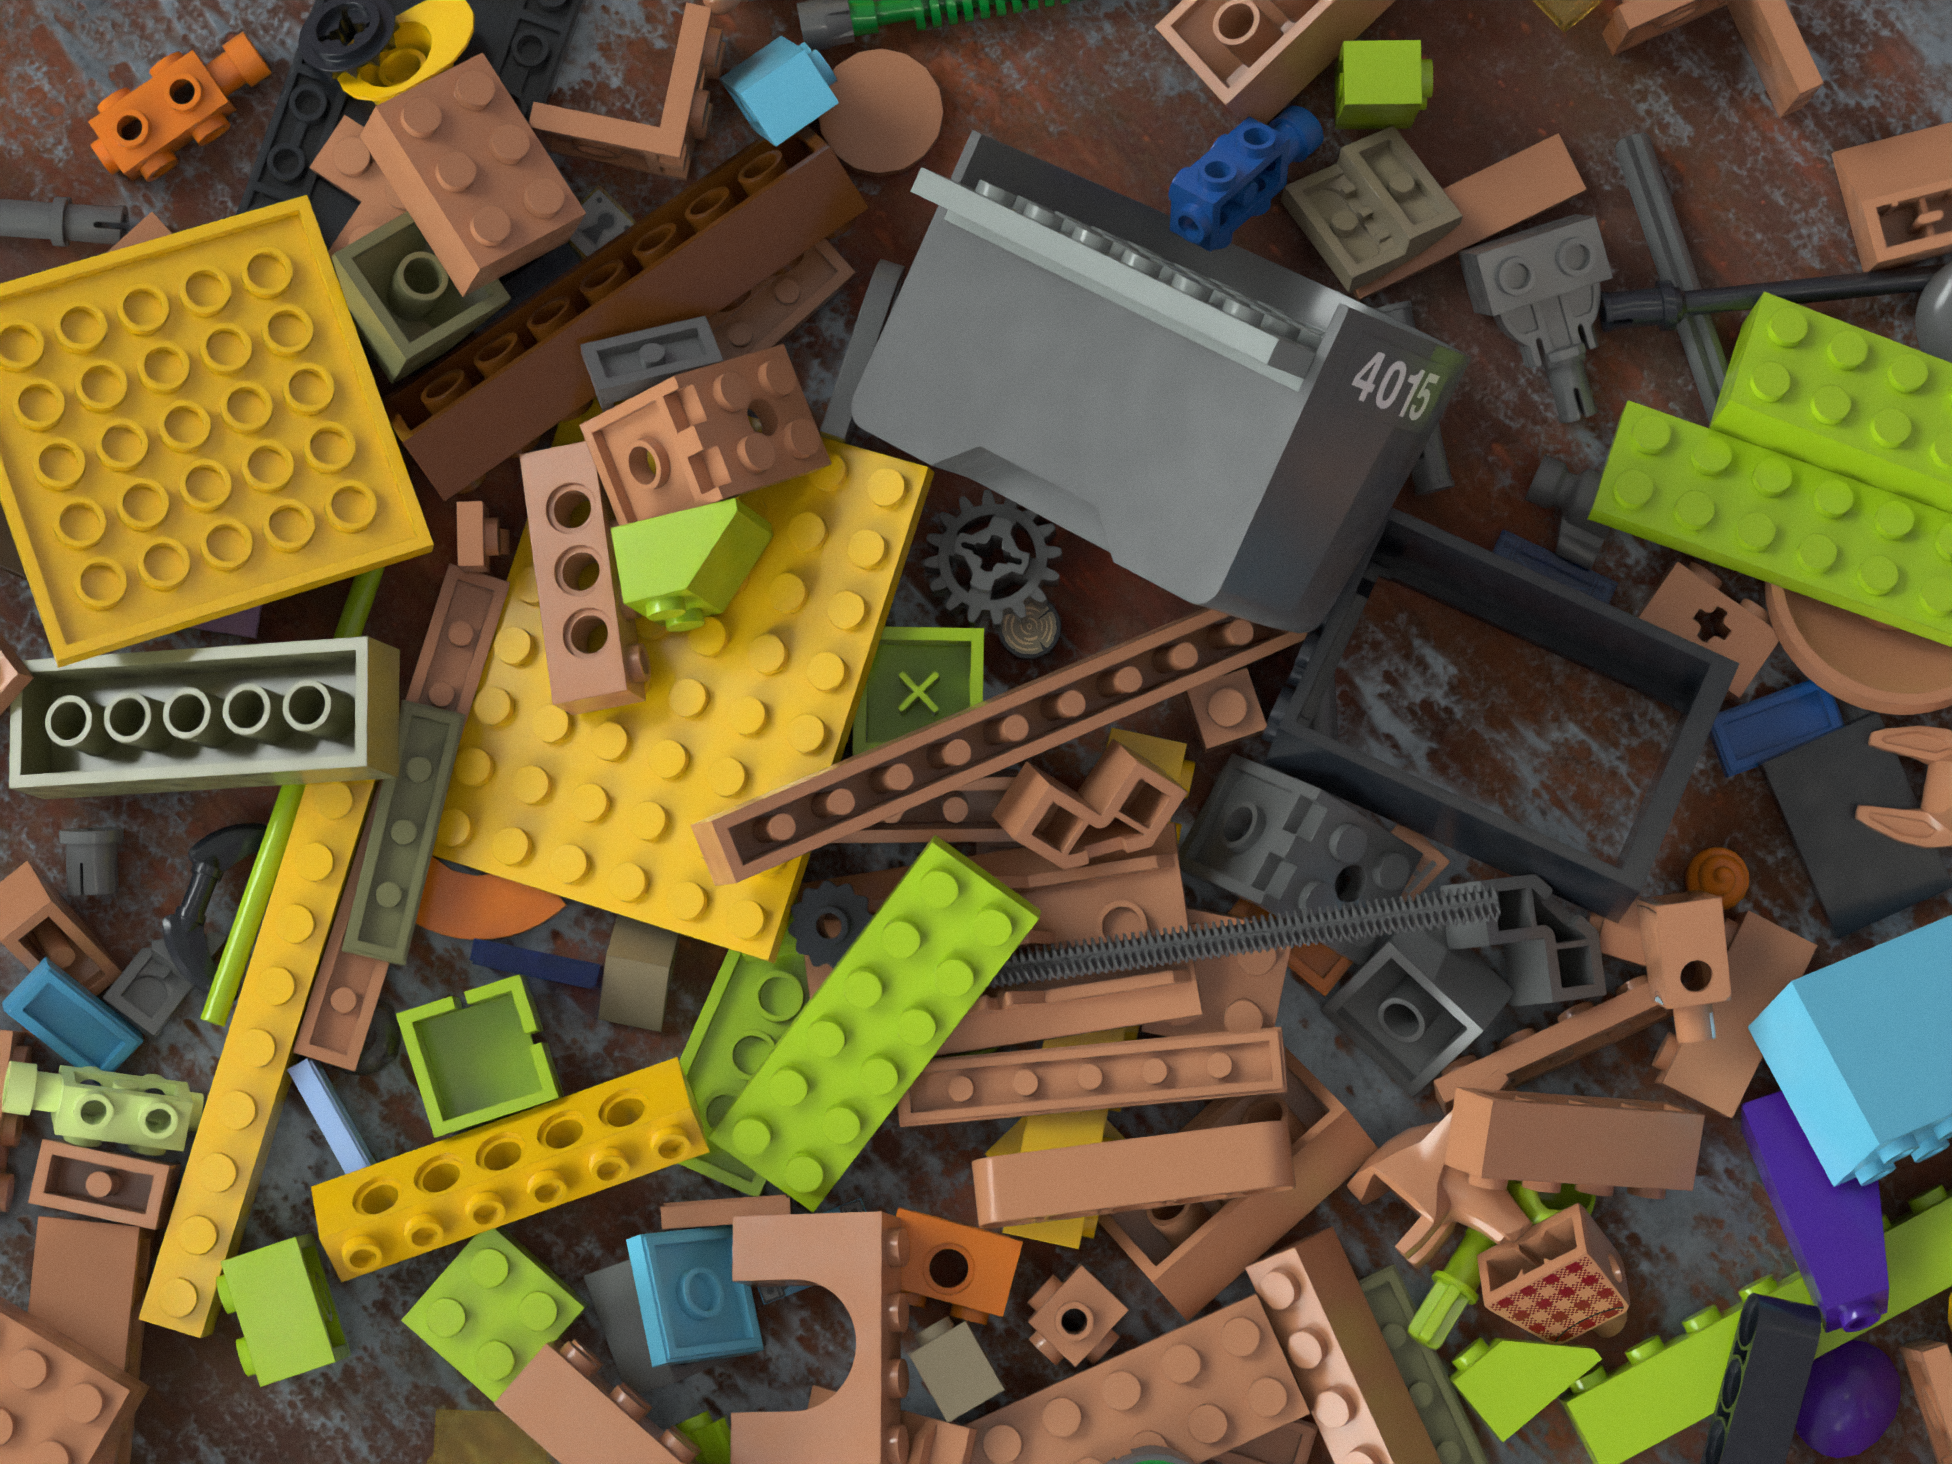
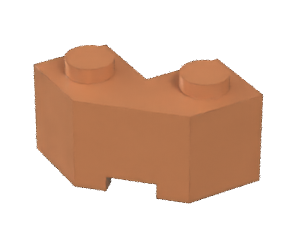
M1112 739L1077 792L1029 762H1026L991 816L1014 840L1062 869L1067 870L1089 864L1088 858L1122 849L1130 853L1152 847L1188 792L1162 768L1115 739Z

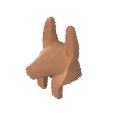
M1913 725L1884 728L1871 732L1868 746L1911 757L1928 765L1921 808L1915 809L1858 805L1855 819L1866 827L1898 843L1923 849L1952 847V731L1946 728Z
M1496 1070L1476 1088L1517 1091L1511 1085H1508L1511 1080L1500 1070ZM1452 1111L1442 1121L1408 1128L1386 1141L1366 1159L1347 1184L1350 1192L1362 1205H1366L1391 1191L1420 1216L1417 1222L1395 1246L1396 1250L1406 1258V1261L1416 1269H1421L1442 1249L1451 1237L1457 1222L1484 1234L1498 1245H1502L1507 1241L1514 1243L1529 1231L1533 1224L1514 1200L1508 1189L1493 1190L1473 1186L1468 1183V1173L1444 1164Z

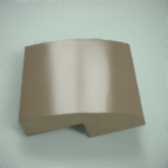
M1394 125L1342 147L1337 164L1285 185L1281 198L1282 204L1348 292L1354 291L1386 275L1413 259L1460 225L1463 217Z

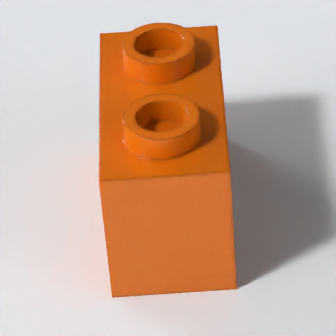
M898 1207L896 1217L901 1218V1227L906 1229L909 1237V1260L905 1267H901V1293L906 1294L909 1305L925 1308L927 1297L952 1303L950 1315L967 1321L987 1325L990 1314L1003 1317L1023 1240ZM941 1250H956L967 1261L968 1271L965 1278L954 1286L941 1285L931 1275L930 1262L933 1256Z

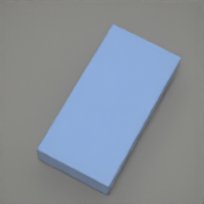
M307 1058L287 1069L345 1174L376 1164L374 1157L320 1061Z

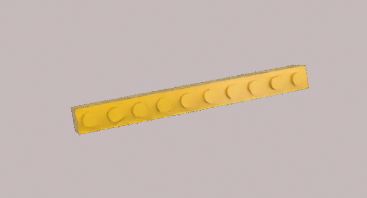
M380 779L308 783L305 785L139 1320L198 1338L213 1334L222 1305L217 1289L216 1277L224 1275L221 1261L236 1257L240 1248L292 1081V1077L287 1069L296 1065L299 1059V1055L294 1054L293 1050Z

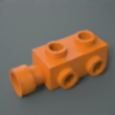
M244 31L223 44L222 47L225 52L207 64L194 50H191L184 56L180 51L166 56L150 69L151 79L132 92L128 87L117 90L98 105L97 109L100 114L92 118L88 123L99 138L90 145L111 175L121 170L132 181L141 175L144 176L147 182L154 181L168 173L178 164L179 160L174 153L195 139L199 146H204L219 138L230 128L231 124L226 117L237 109L228 96L246 83L252 88L272 74L269 66ZM187 83L193 84L195 89L193 99L186 104L176 103L174 92ZM135 119L140 120L142 124L141 134L134 140H125L122 136V128Z

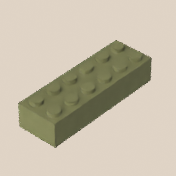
M369 636L105 654L60 668L57 667L55 658L21 660L34 678L10 705L9 789L42 799H61L399 778L400 650Z

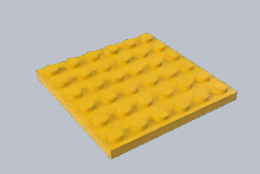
M308 195L0 284V501L58 668L433 551V540Z

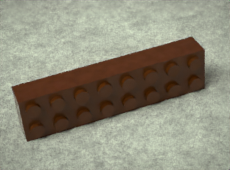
M808 125L778 146H774L761 136L382 398L381 400L389 422L444 502L455 494H467L480 486L486 479L488 471L508 457L513 459L520 457V454L528 453L538 444L540 435L560 421L568 422L580 417L591 407L593 399L597 395L581 354V344L701 316H706L708 320L719 311H731L743 304L751 295V289L771 275H782L795 268L802 261L804 252L823 239H833L847 232L855 224L856 216L869 207L831 147Z

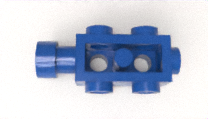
M1294 105L1286 108L1270 122L1269 126L1249 116L1229 134H1223L1218 137L1206 154L1191 167L1182 168L1174 177L1168 193L1169 200L1171 201L1170 231L1209 252L1227 247L1232 242L1233 232L1251 216L1262 215L1270 209L1271 199L1287 185L1288 165L1292 162L1304 161L1321 146L1324 135L1317 118L1307 109Z

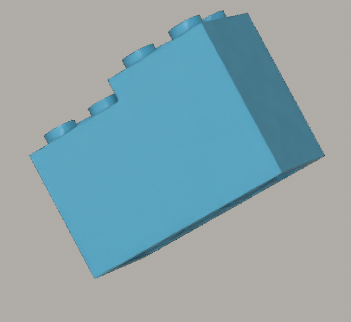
M1952 915L1791 981L1748 1026L1752 1037L1833 1187L1857 1178L1861 1186L1868 1185L1894 1171L1896 1166L1893 1162L1911 1154L1914 1162L1918 1163L1940 1153L1950 1145L1947 1139L1952 1137Z

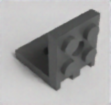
M1234 753L1228 759L1179 850L1181 871L1257 905L1276 917L1277 912H1279L1282 919L1285 917V911H1288L1290 918H1292L1293 910H1296L1299 917L1301 916V909H1304L1306 915H1309V908H1312L1314 914H1317V907H1320L1322 912L1325 913L1326 906H1329L1330 911L1333 912L1334 905H1337L1339 911H1341L1342 904L1344 903L1347 910H1349L1351 902H1353L1355 909H1357L1358 901L1362 902L1364 908L1366 907V900L1370 901L1372 907L1374 906L1375 899L1382 905L1383 898H1386L1387 903L1390 904L1391 897H1394L1397 903L1399 896L1403 893L1423 856L1422 852L1322 789ZM1252 821L1250 829L1245 834V836L1242 837L1245 828ZM1350 866V883L1341 894L1337 895L1335 891L1336 879L1344 868ZM1376 933L1375 937L1368 934V937L1365 939L1360 935L1358 940L1352 937L1350 941L1344 938L1342 942L1336 939L1334 943L1328 940L1326 944L1320 941L1319 943L1347 960L1363 966L1380 934Z

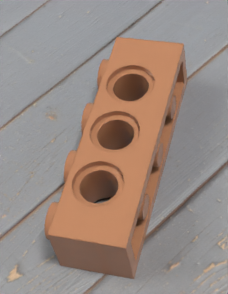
M586 441L520 454L553 705L571 715H577L646 701L644 682L649 681L651 678V666L646 647L643 643H638L635 619L641 618L642 614L623 603L611 528L617 527L619 524ZM584 501H590L591 513L587 521L577 528H571L570 517L574 508ZM598 562L600 571L596 583L589 589L580 591L578 581L582 570L589 564ZM606 624L608 638L605 645L599 651L589 653L587 650V639L590 633L596 627Z

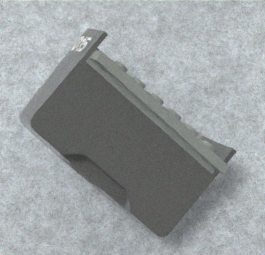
M972 130L951 179L921 167L911 192L937 204L938 208L854 393L851 403V413L854 422L861 429L925 463L968 477L1111 553L1114 563L1190 603L1260 625L1295 633H1307L1319 627L1380 528L1424 450L1470 363L1471 356L1391 316L1235 244L1230 243L1225 248L1209 252L1170 231V215Z

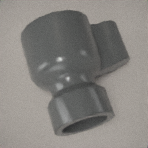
M1545 454L1524 500L1544 509L1555 506L1561 511L1562 519L1555 555L1587 570H1591L1610 529L1609 526L1587 519L1602 473L1595 469H1587L1579 474H1573L1568 471L1566 463Z

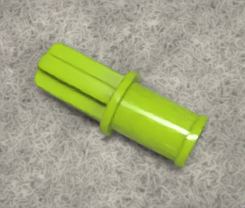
M1470 1227L1467 1228L1466 1235L1443 1271L1436 1270L1431 1277L1434 1285L1408 1325V1334L1417 1343L1432 1350L1441 1348L1467 1304H1476L1479 1298L1475 1291L1481 1283L1477 1255L1497 1245V1243L1484 1234Z

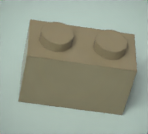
M949 1315L914 1335L920 1348L908 1355L947 1423L1005 1390V1383L969 1321L966 1320L955 1326Z

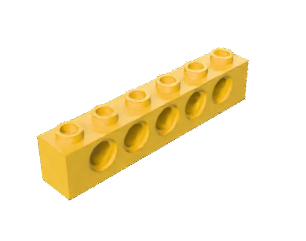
M678 1057L311 1186L319 1239L341 1282L710 1151L697 1101Z

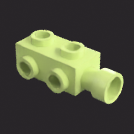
M10 1061L3 1088L2 1112L27 1116L30 1115L31 1110L51 1112L54 1134L62 1135L64 1140L71 1144L82 1147H98L102 1145V1141L128 1144L130 1150L140 1154L159 1156L164 1155L166 1150L184 1152L188 1131L197 1132L202 1118L204 1096L203 1093L190 1092L188 1082L167 1080L158 1074L137 1076L101 1071L96 1066L79 1068L60 1065L57 1074L37 1071V1064ZM92 1079L99 1082L100 1086L80 1083L84 1080ZM157 1088L162 1090L164 1095L145 1093V1091Z

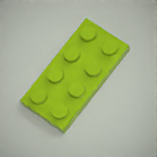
M729 949L679 1060L697 1101L710 1152L678 1164L752 1197L762 1196L768 1181L709 1140L708 1137L713 1127L809 1002L810 996L803 954L792 953L779 956L775 964L765 960L747 964L742 953Z

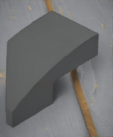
M221 932L207 933L206 942L212 961L215 960L227 942V937ZM164 939L151 940V947L142 948L102 997V1001L154 1042L195 986L180 974L172 962Z

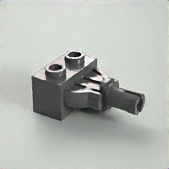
M1570 215L1458 251V258L1474 313L1493 316L1497 326L1504 335L1519 345L1526 368L1538 366L1545 368L1559 414L1557 416L1559 423L1580 420V415L1584 414V417L1597 414L1599 410L1594 402L1583 359L1586 358V349L1590 350L1599 346L1593 326L1601 302L1599 282L1611 279L1613 276L1596 216Z

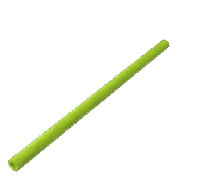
M385 567L354 577L333 639L361 637ZM306 784L281 786L200 1017L203 1021L221 1027L226 1025L279 872Z

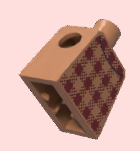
M1579 1202L1530 1227L1529 1231L1514 1243L1507 1241L1502 1245L1497 1244L1477 1255L1484 1306L1550 1344H1564L1591 1329L1600 1337L1610 1338L1618 1334L1627 1321V1310L1631 1303L1622 1258Z

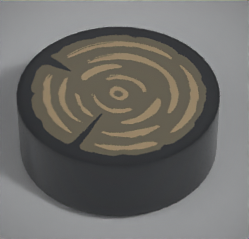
M1049 601L1045 609L1037 607L1031 602L1026 605L1028 622L1023 625L1015 618L1013 613L1004 615L1003 630L998 631V637L1002 646L1009 654L1022 660H1036L1046 656L1055 648L1061 633V621L1057 610Z

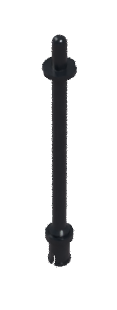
M1946 264L1683 291L1678 286L1673 285L1671 280H1661L1655 282L1654 288L1617 292L1602 291L1599 318L1602 330L1605 333L1612 332V330L1658 326L1660 331H1672L1676 329L1677 324L1681 323L1686 316L1750 310L1755 306L1764 291L1796 304L1922 292L1933 275Z

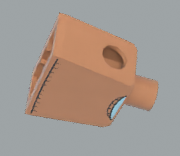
M1702 890L1636 898L1649 988L1653 1003L1665 1009H1673L1678 1043L1700 1042L1716 1038L1712 1003L1731 1000L1722 898ZM1693 961L1695 964L1694 976L1689 982L1682 984L1680 978L1682 969L1689 962Z

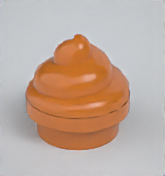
M1723 847L1707 848L1698 852L1689 861L1684 875L1686 891L1702 890L1721 897L1723 910H1727L1737 905L1744 898L1749 887L1748 868L1743 859L1730 849Z

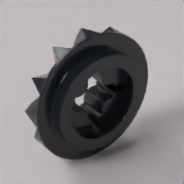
M328 0L314 10L303 24L298 40L299 51L312 72L322 71L333 81L346 71L357 79L361 67L367 64L380 67V53L396 48L394 33L400 28V25L391 5L386 0ZM353 25L355 31H358L354 36V43L343 46L347 41V34L350 33L349 26Z

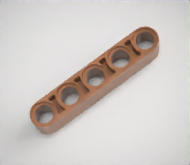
M1286 1121L1257 1122L999 1155L971 1162L978 1225L980 1228H1000L1270 1194L1296 1188L1289 1126Z

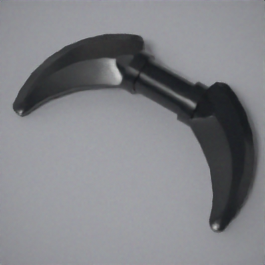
M256 823L235 824L218 829L197 842L188 852V858L193 863L190 870L192 877L181 906H177L174 914H169L162 920L164 942L172 962L180 974L193 986L206 994H209L217 971V967L212 961L204 932V925L207 916H205L215 886L221 882L224 872L239 861L259 851L268 825ZM237 991V993H236V996H235L234 1001H235V1000L238 998V996H239L238 991Z

